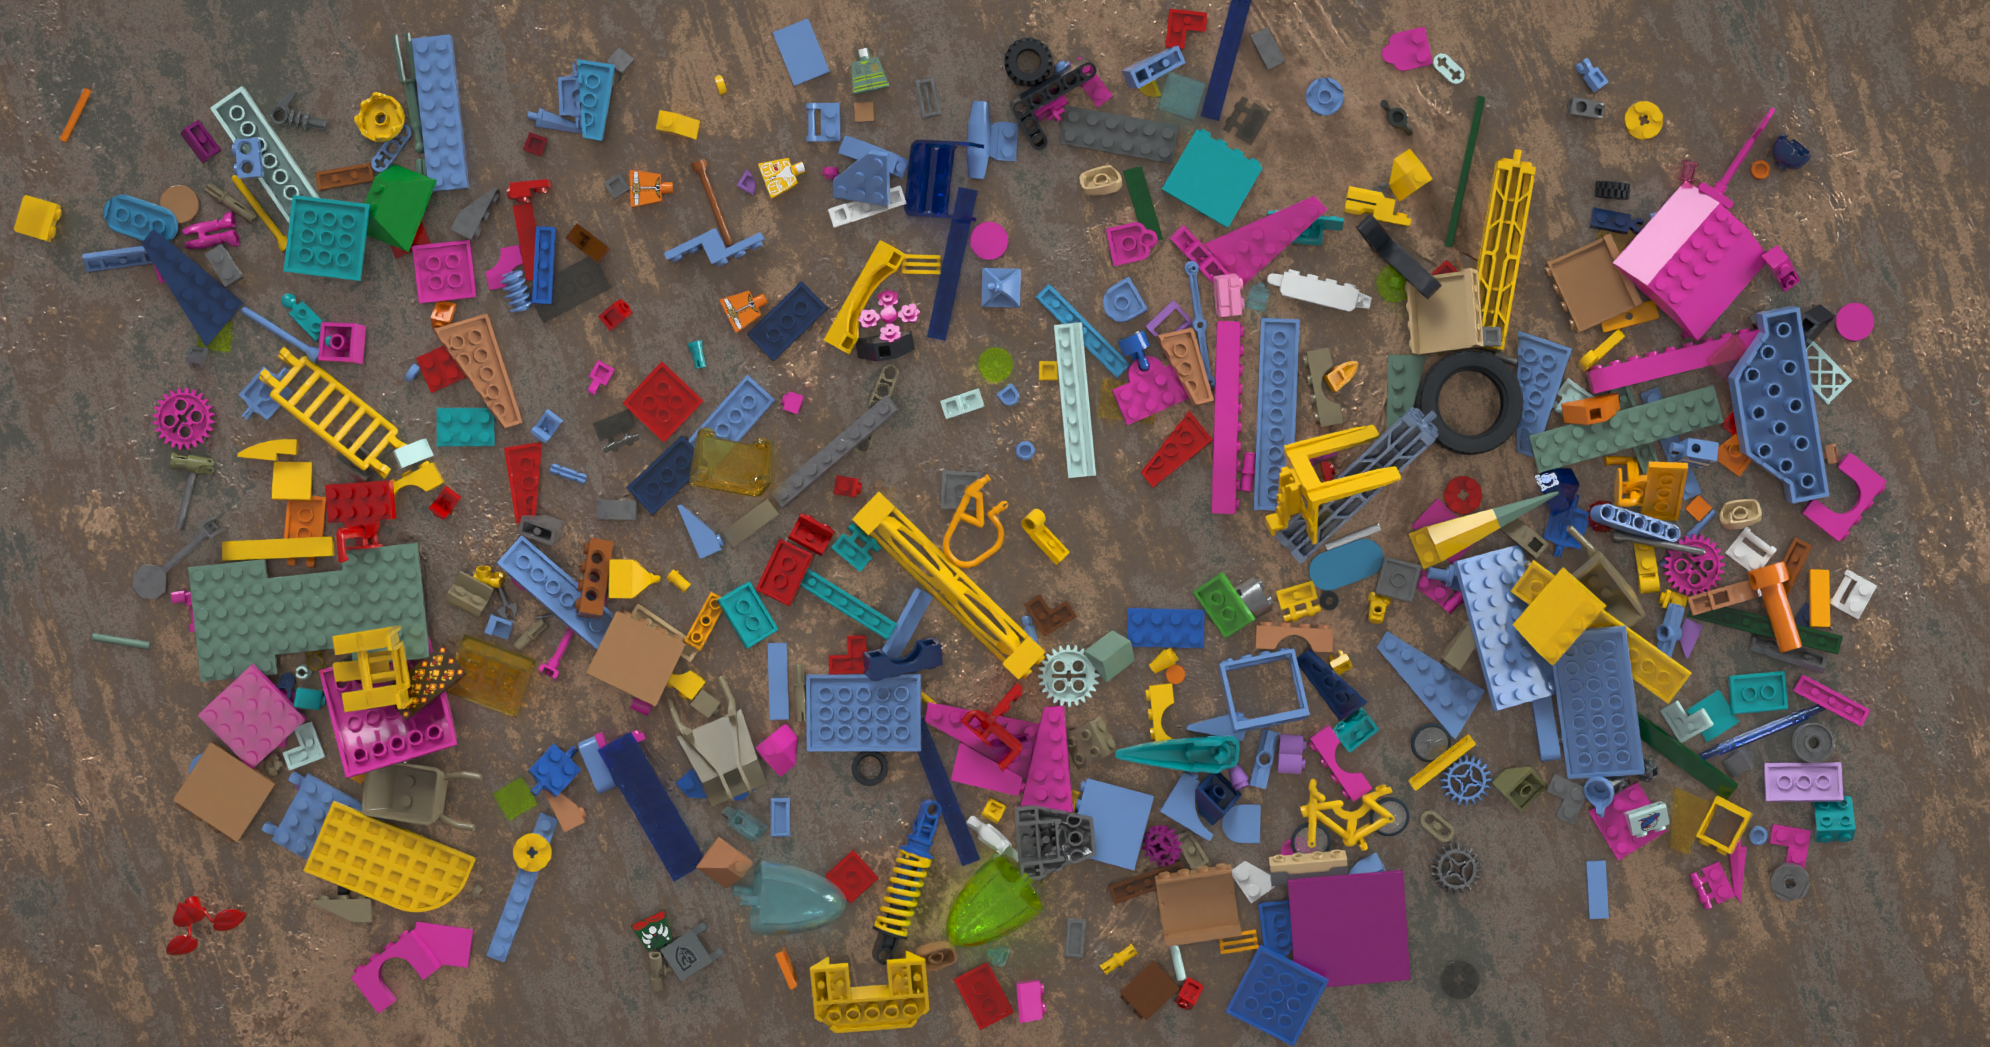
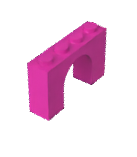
M1847 453L1836 469L1853 481L1857 488L1858 498L1854 507L1846 513L1838 514L1829 510L1817 499H1813L1800 512L1837 542L1840 540L1844 541L1850 534L1849 528L1852 525L1858 524L1864 509L1867 511L1873 505L1874 501L1872 499L1876 494L1879 496L1886 488L1884 484L1887 481L1852 453Z
M415 929L410 933L406 930L398 936L400 939L394 944L391 941L383 947L385 952L381 955L377 952L368 959L370 961L369 964L366 966L361 964L353 970L355 974L351 976V979L378 1014L397 1000L382 977V968L387 959L399 957L407 960L422 980L442 966Z

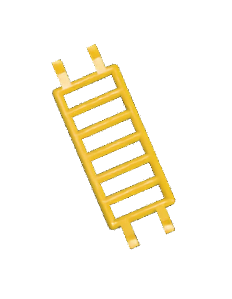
M283 347L279 352L278 358L290 365L292 369L280 382L265 368L259 374L258 379L273 389L269 394L270 397L358 468L366 470L370 466L379 476L385 479L391 469L376 458L388 444L395 450L407 445L395 437L398 434V429L320 366L308 360L307 356H302L298 360L289 350ZM304 365L314 371L289 401L279 395ZM319 377L329 383L304 413L294 407ZM336 389L344 395L343 398L317 425L309 418L333 390ZM351 401L359 407L358 410L332 437L324 430L348 402ZM366 413L374 420L351 447L347 449L339 442L362 415ZM379 425L383 426L389 432L367 458L362 461L354 455Z

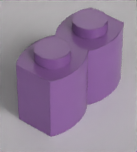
M1279 734L1278 773L1301 774V770H1305V758H1302V751H1306L1307 739H1303V735Z

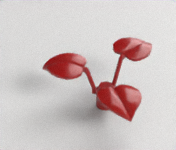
M188 897L184 903H178L173 916L175 926H188V935H179L173 938L167 945V955H185L195 950L198 942L197 939L191 938L192 923L195 924L201 921L205 915L211 923H214L213 928L215 930L228 931L241 924L246 917V912L227 909L219 912L214 919L206 911V908L201 906L199 897Z

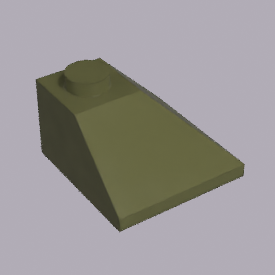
M1530 766L1505 769L1492 782L1521 813L1548 787Z

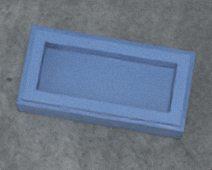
M771 798V837H790V798Z

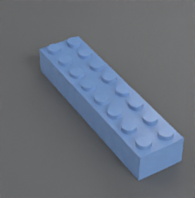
M449 34L413 38L412 46L427 177L437 180L432 193L470 189L453 37Z

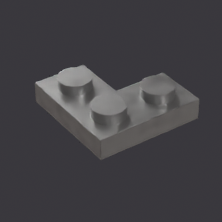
M1553 774L1546 791L1563 798L1555 816L1574 824L1586 798L1584 787Z

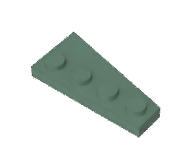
M1388 355L1386 430L1414 405L1427 355Z

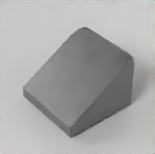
M619 47L607 62L615 65V69L623 74L634 61V58Z

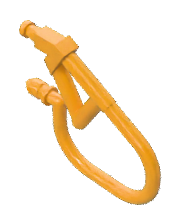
M988 474L966 486L965 494L943 538L944 554L957 567L971 568L977 566L995 554L1004 542V528L996 514L999 515L1001 511L1007 509L1009 505L1007 501H1002L997 506H993V509L987 513L998 531V539L993 547L974 560L966 562L955 558L949 548L950 538L960 519L976 527H983V493L979 490L988 481H991ZM971 497L975 498L976 518L964 513Z

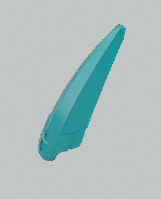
M1234 736L1162 740L1118 749L1115 751V758L1195 773H1219L1224 769L1233 768L1237 765L1240 742Z

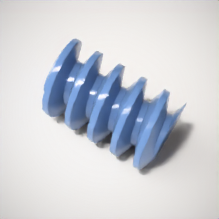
M515 270L501 275L505 277V279L500 281L501 284H507L503 291H509L505 298H511L507 305L514 306L509 311L510 313L521 312L531 308L529 305L532 303V300L526 299L530 294L529 292H524L528 287L522 284L525 282V278L520 277L523 274L522 270Z

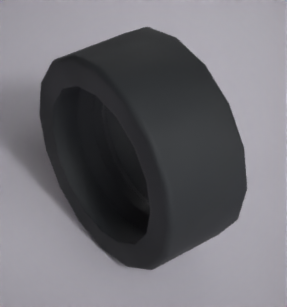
M862 751L858 753L851 766L855 780L866 786H875L881 783L888 771L887 760L879 751ZM865 757H875L881 764L880 774L873 779L864 778L859 772V763Z

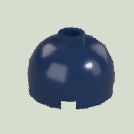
M1780 134L1772 150L1773 156L1777 160L1776 165L1783 170H1786V168L1797 170L1803 167L1812 157V154H1809L1810 151L1795 139L1789 141L1787 140V135Z

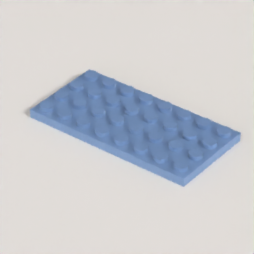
M1520 545L1453 562L1494 711L1556 694L1553 666L1512 625L1529 606V604L1510 592L1526 571L1523 565L1527 560L1524 549Z
M1626 626L1587 628L1559 661L1553 665L1568 779H1578L1594 776L1609 777L1644 774L1645 768Z

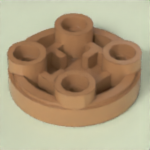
M175 185L163 193L160 199V206L172 211L178 224L191 221L199 212V199L191 188Z

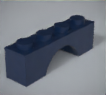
M935 637L918 640L913 650L907 656L900 659L889 658L881 649L864 652V674L871 681H880L886 677H898L904 673H916L922 669H934L936 666L943 665L942 645Z

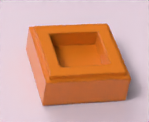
M1697 495L1684 509L1699 522L1712 507Z

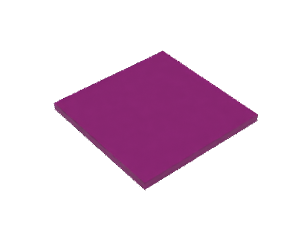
M1403 870L1288 880L1294 962L1329 979L1326 987L1411 980Z

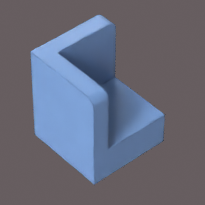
M491 614L484 633L508 639L514 622Z

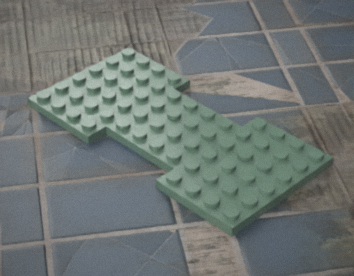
M418 543L346 550L349 560L342 562V570L274 578L267 577L266 559L188 567L200 681L237 678L252 663L264 675L278 674L276 659L278 654L334 649L332 636L401 625L398 635L399 641H404L406 659L413 660L429 657L430 650ZM388 647L367 650V653L388 650ZM357 652L352 653V661L358 660Z

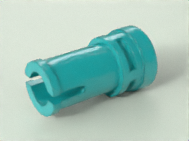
M702 340L687 343L692 354L695 369L707 366L702 351Z

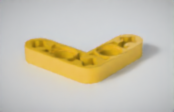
M1618 329L1594 351L1590 350L1579 360L1578 367L1586 373L1590 367L1594 366L1625 338L1623 332Z

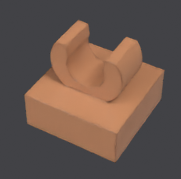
M1836 443L1825 445L1826 451L1822 452L1823 458L1828 459V464L1840 462Z

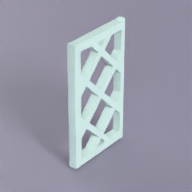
M1813 341L1808 348L1812 345L1818 351V356H1807V358L1818 359V371H1810V373H1818V385L1812 384V389L1829 405L1852 380ZM1821 359H1826L1832 365V371H1821ZM1821 373L1832 374V385H1821ZM1835 374H1840L1846 381L1842 385H1835ZM1821 388H1832V395L1827 399L1821 393Z

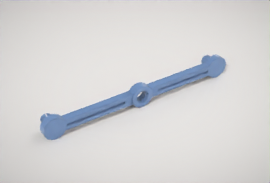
M1188 261L1184 265V271L1189 277L1195 318L1192 322V328L1197 332L1199 350L1211 389L1215 385V378L1211 376L1205 337L1207 322L1203 319L1196 275L1199 266L1194 261ZM1198 322L1202 323L1201 328L1197 327Z

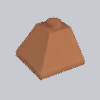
M718 836L696 868L723 887L728 888L743 878L753 862L744 853Z

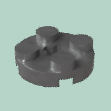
M1782 863L1781 866L1774 870L1771 876V886L1774 894L1779 899L1787 902L1803 898L1810 887L1809 874L1798 864ZM1794 879L1795 885L1787 886L1786 880Z

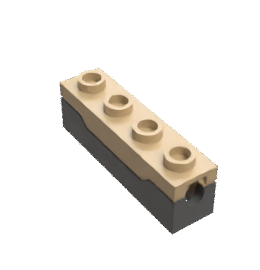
M1332 850L1331 852L1315 851L1308 854L1295 853L1293 855L1269 857L1271 886L1288 885V880L1347 875L1345 850Z

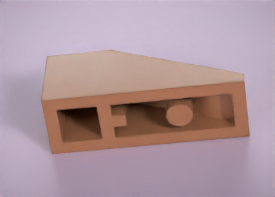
M543 789L564 833L586 822L585 817H587L583 806L579 807L575 801L563 792L555 798Z

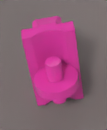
M1052 88L1049 92L1055 91L1056 88ZM1062 95L1034 111L1038 121L1040 122L1045 118L1050 121L1056 118L1059 122L1061 120L1059 114L1065 111L1063 106L1068 104L1066 97Z

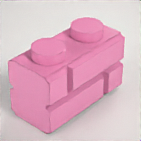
M1237 274L1213 276L1216 314L1219 317L1241 315L1242 309L1245 307L1244 299L1240 293V290H1243L1242 279H1239Z

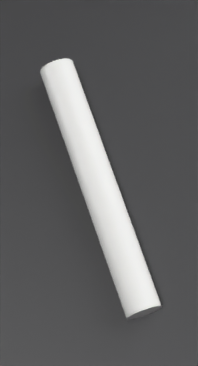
M1378 523L1325 544L1326 549L1329 551L1381 531L1380 525Z

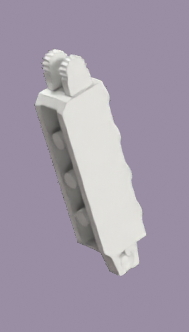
M1291 269L1288 272H1283V275L1271 273L1267 277V282L1270 285L1280 287L1279 292L1285 297L1350 312L1355 308H1370L1372 297L1360 293L1359 290L1355 289L1356 285L1344 283V286L1337 285L1336 280L1326 278L1325 281L1318 280L1319 276L1307 274V277L1299 275V271Z

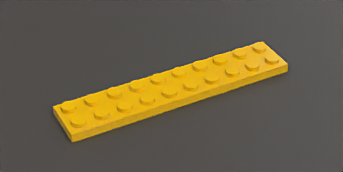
M1533 560L1510 592L1530 605L1555 575ZM1603 610L1588 628L1626 625ZM1626 626L1633 679L1669 704L1692 672Z

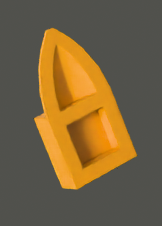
M1348 361L1341 365H1336L1323 375L1330 390L1336 392L1348 383L1355 375L1359 363L1357 361Z

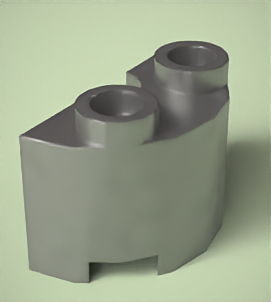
M1252 577L1234 588L1255 617V620L1273 610L1272 606L1275 604L1269 595L1265 596L1262 591L1265 587L1260 578L1256 580L1255 577Z

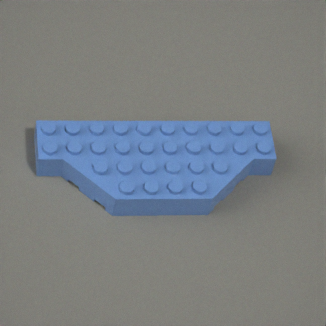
M1788 306L1756 313L1759 332L1728 376L1740 453L1783 482L1787 502L1793 504L1828 497V483L1800 308Z

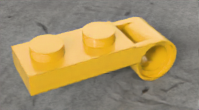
M1033 509L1022 519L1021 526L1030 538L1057 565L1070 552L1043 524L1046 521L1045 514L1039 509Z
M1633 543L1640 594L1660 592L1654 547Z

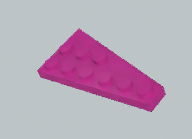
M1314 195L1206 242L1204 245L1231 274H1237L1239 279H1242L1244 286L1328 209Z
M928 702L924 721L996 762H1000L1006 757L1007 753L994 755L991 745L988 746L960 721L970 710ZM998 716L995 720L1013 736L1029 734L1032 748L1022 750L1019 754V761L1011 763L1007 767L1027 779L1040 724ZM974 717L969 724L977 729L980 727L981 722ZM991 733L987 739L990 741L999 738Z
M1064 706L1044 707L1021 806L1038 805L1073 813Z

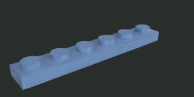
M1658 387L1639 394L1643 404L1663 399ZM1678 435L1659 440L1667 462H1676V455L1669 453V447L1672 442H1681ZM1688 466L1683 500L1702 493L1691 466Z

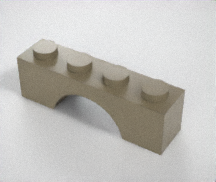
M1330 348L1306 352V356H1303L1305 368L1308 367L1310 375H1307L1308 386H1312L1313 394H1310L1312 405H1316L1317 413H1314L1315 423L1319 424L1320 427L1344 423L1340 404L1328 400L1321 388L1323 375L1328 369L1333 367Z

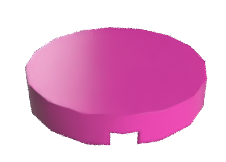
M983 222L972 231L970 237L971 248L982 259H996L1006 251L1008 235L999 224Z
M1861 303L1846 304L1838 311L1835 318V326L1843 338L1851 341L1862 340L1873 329V314L1868 307Z

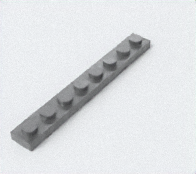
M884 396L772 491L773 497L782 508L787 507L898 413L899 409L889 396Z

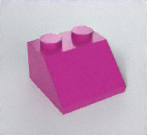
M321 322L318 360L344 364H363L366 326L357 323ZM327 336H332L330 339L331 347H328L325 344V338Z
M1039 979L1016 981L1019 1022L1043 1019L1042 1014H1046L1045 1002L1041 1003V995H1044V983H1040Z

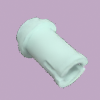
M306 664L300 665L296 669V676L303 680L308 679L312 674V669ZM302 669L307 672L305 675L301 674Z

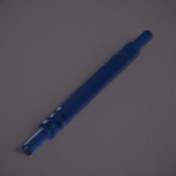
M1816 705L1807 710L1804 708L1717 744L1715 748L1700 753L1699 756L1704 760L1718 754L1721 756L1808 720L1810 716L1826 710V708L1821 705Z

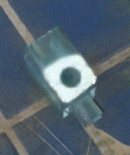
M727 806L722 813L724 817L729 819L727 825L750 841L758 842L768 825L740 808L734 810Z

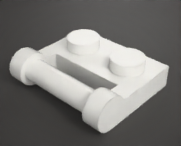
M1749 527L1743 528L1725 552L1726 555L1747 571L1764 567L1777 550L1774 546L1770 547L1753 534ZM1746 537L1766 552L1764 556H1760L1742 542L1743 539Z
M1846 569L1845 577L1834 597L1830 598V605L1859 619L1877 585ZM1853 579L1856 583L1843 605L1840 603V600Z

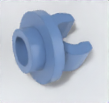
M1064 60L1054 65L1055 70H1053V73L1056 74L1065 69L1070 62H1064Z

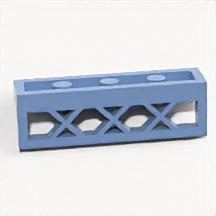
M917 587L898 619L896 629L882 648V651L891 659L900 658L933 598L932 595Z

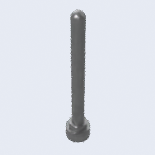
M1615 529L1613 543L1617 544L1627 541L1701 556L1706 553L1704 548L1631 535L1619 529Z

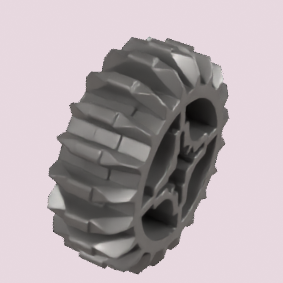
M1449 843V850H1446L1444 846L1441 847L1444 852L1443 854L1436 851L1435 854L1439 856V859L1432 858V861L1437 864L1430 866L1431 869L1436 870V872L1431 873V876H1438L1434 883L1442 882L1439 885L1440 889L1447 886L1446 893H1449L1451 888H1453L1454 895L1457 894V889H1460L1461 894H1464V887L1471 891L1472 889L1469 884L1477 885L1473 881L1474 878L1481 879V876L1477 875L1476 872H1482V868H1477L1476 866L1482 864L1480 860L1475 861L1479 857L1477 853L1471 855L1474 851L1473 848L1466 851V844L1460 849V844L1456 843L1453 849L1452 844ZM1461 853L1468 858L1462 861H1455L1451 854ZM1446 858L1449 868L1445 873L1441 874V865ZM1452 862L1457 866L1461 865V876L1455 871L1452 872L1451 869H1454ZM1471 863V874L1466 879L1464 869ZM1457 876L1462 883L1451 884L1445 881V879Z

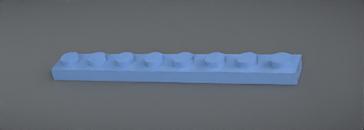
M541 812L533 833L542 835L550 843L558 819ZM530 847L527 854L534 858L538 851H535L534 847ZM519 868L486 956L505 962L539 871L529 872Z

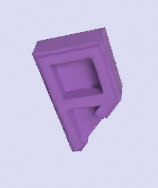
M1687 618L1684 619L1681 626L1682 636L1679 642L1684 656L1689 658L1703 626Z

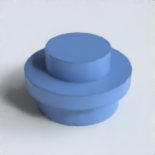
M1023 441L1017 445L1016 454L1021 460H1029L1034 456L1035 448L1032 443Z

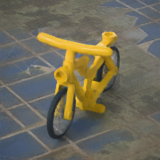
M1311 779L1309 781L1310 800L1307 805L1300 806L1303 818L1308 816V823L1300 825L1293 832L1291 848L1294 854L1329 851L1331 845L1330 834L1323 825L1316 823L1318 819L1341 836L1346 846L1352 847L1358 843L1361 851L1367 850L1368 845L1363 837L1374 831L1382 836H1395L1407 827L1410 819L1408 807L1403 801L1394 797L1383 798L1376 802L1375 800L1378 797L1392 793L1391 787L1380 785L1375 788V792L1362 796L1363 805L1358 810L1348 812L1341 808L1343 806L1341 800L1324 802L1326 797L1318 792L1316 779ZM1333 809L1335 814L1343 819H1347L1346 831L1319 810ZM1371 809L1369 815L1370 822L1356 829L1357 819L1364 816Z

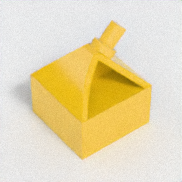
M610 559L609 598H635L649 585L661 581L659 575L649 573L636 559Z

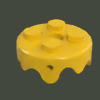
M374 92L369 99L361 102L360 112L358 115H355L354 121L362 135L371 141L387 142L395 138L402 130L405 122L404 109L392 96ZM384 114L386 116L385 121L378 123V118Z

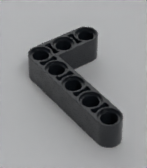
M1083 58L1010 101V110L1027 141L1034 149H1044L1048 140L1033 112L1092 79L1096 75L1097 69L1089 59ZM1085 65H1090V70L1086 73H1083V67ZM1070 74H1073V80L1071 82H1066V77ZM1052 84H1057L1056 90L1049 92V87ZM1035 94H1040L1038 101H1032V97ZM1020 103H1023V109L1020 111H1016V106ZM1027 120H1033L1030 127L1024 126ZM1036 136L1042 137L1039 143H1033Z
M1370 213L1355 226L1367 244L1426 299H1429L1442 286L1436 278L1389 237L1381 224Z

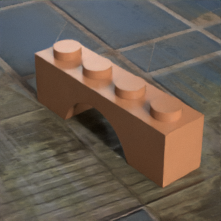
M1260 622V625H1256L1255 648L1275 649L1283 638L1290 635H1298L1308 641L1312 651L1333 652L1334 629H1329V625L1318 624V628H1310V624L1299 623V627H1291V623H1280L1279 626H1272V622Z

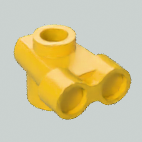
M478 566L473 577L491 587L501 588L502 583L505 582L506 575L502 572L491 573L490 566Z
M1369 592L1367 600L1370 603L1368 619L1373 624L1383 623L1386 609L1390 606L1391 598L1375 594V592Z

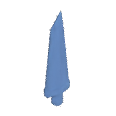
M539 108L538 113L528 112L527 119L536 121L535 127L582 134V128H580V124L579 128H576V122Z

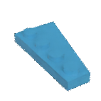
M577 59L583 138L603 141L615 65Z

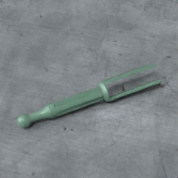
M410 33L404 34L411 79L406 80L398 36L393 35L392 40L399 81L404 85L410 126L415 136L416 144L414 149L418 153H423L424 143L421 134L422 126L415 86L416 73Z

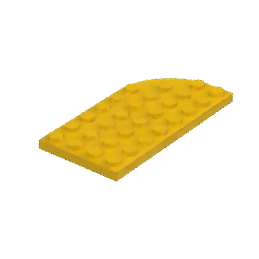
M333 800L303 871L399 910L425 912L445 905L460 893L465 886L476 857L376 817L367 816L359 810Z

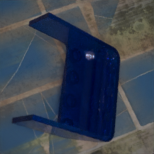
M915 140L910 147L905 193L907 204L904 205L905 213L914 217L976 222L977 218L948 214L955 149L958 147L984 149V145L959 141Z

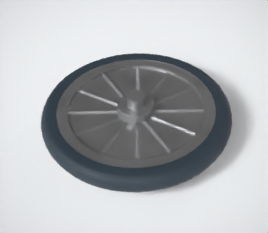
M1435 723L1422 725L1414 732L1411 739V748L1414 755L1424 762L1431 763L1451 747V738L1448 731L1443 726Z

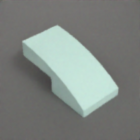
M979 388L940 401L946 419L985 407Z
M426 438L393 451L400 469L434 456Z

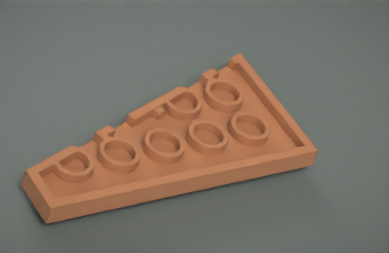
M488 313L433 329L435 335L501 427L505 429L523 423Z

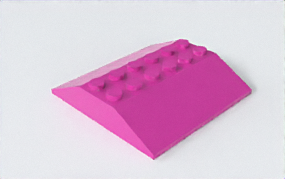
M1684 181L1612 264L1694 340L1698 341L1765 265L1762 255L1766 252L1748 228L1721 203L1689 182Z
M428 638L429 650L431 654L434 652L430 638ZM425 658L407 660L408 671ZM389 662L390 670H394L393 662ZM333 666L319 670L346 778L457 746L454 722L446 691L407 722L393 705L345 712L342 696L336 694L335 688L339 694L363 690L361 679L336 682ZM396 680L393 682L374 683L372 685L373 688L390 686Z

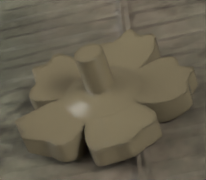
M278 753L267 755L263 759L266 763L263 764L264 771L269 773V775L276 776L278 775L277 770H280L283 766L282 762L278 761Z

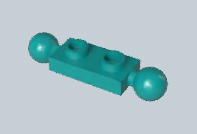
M284 294L281 298L282 306L292 309L288 315L316 342L320 338L321 322L323 321L303 301L297 304L293 294ZM332 336L325 338V344L328 347H331L330 339Z

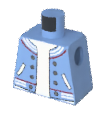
M1687 438L1680 443L1672 442L1669 447V453L1676 455V462L1688 463V466L1704 469L1717 461L1719 443Z

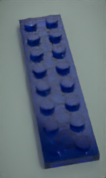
M631 730L597 749L673 881L675 882L697 869L696 866L703 858V854Z

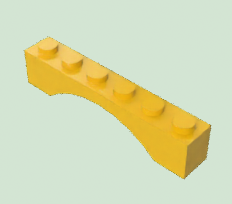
M879 240L826 334L824 341L850 354L859 338L860 322L858 318L861 316V312L864 310L868 299L883 280L897 271L906 255L905 253Z

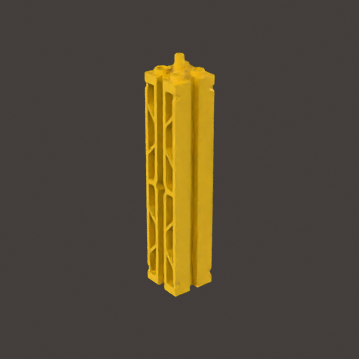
M1514 149L1513 159L1502 158L1494 164L1476 265L1479 280L1482 327H1501V346H1484L1483 348L1499 351L1504 350L1536 172V167H1533L1532 163L1525 161L1520 163L1522 150Z

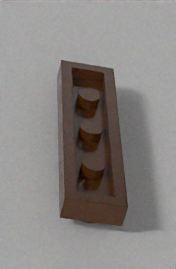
M1181 860L1109 885L1114 903L1117 904L1157 890L1155 876L1161 872L1176 873L1178 870L1184 869Z

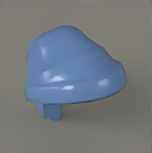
M1594 776L1587 780L1584 786V794L1586 799L1596 808L1597 815L1603 818L1605 808L1613 800L1614 788L1606 778Z

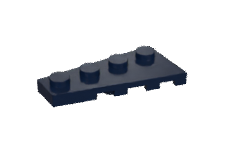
M1311 649L1297 657L1298 666L1339 721L1368 703Z

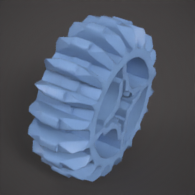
M1464 754V760H1461V757L1457 759L1458 762L1455 763L1454 761L1451 767H1446L1448 769L1447 772L1441 771L1442 775H1446V778H1440V782H1446V785H1442L1441 789H1448L1444 793L1445 796L1452 794L1450 797L1451 802L1458 798L1456 801L1457 805H1460L1462 800H1464V806H1468V800L1471 801L1472 805H1475L1474 798L1481 802L1482 798L1479 795L1481 793L1484 796L1488 795L1487 792L1483 791L1484 788L1491 789V786L1486 785V782H1492L1491 778H1486V775L1491 774V771L1484 772L1487 764L1480 766L1482 759L1479 758L1474 762V755L1468 760V755ZM1468 764L1462 774L1453 773L1458 766ZM1473 766L1479 770L1481 782L1473 779ZM1466 775H1469L1468 778L1475 783L1470 782L1463 785V781L1457 777L1465 778ZM1450 778L1459 782L1458 794L1452 789ZM1468 787H1479L1475 793L1464 796Z

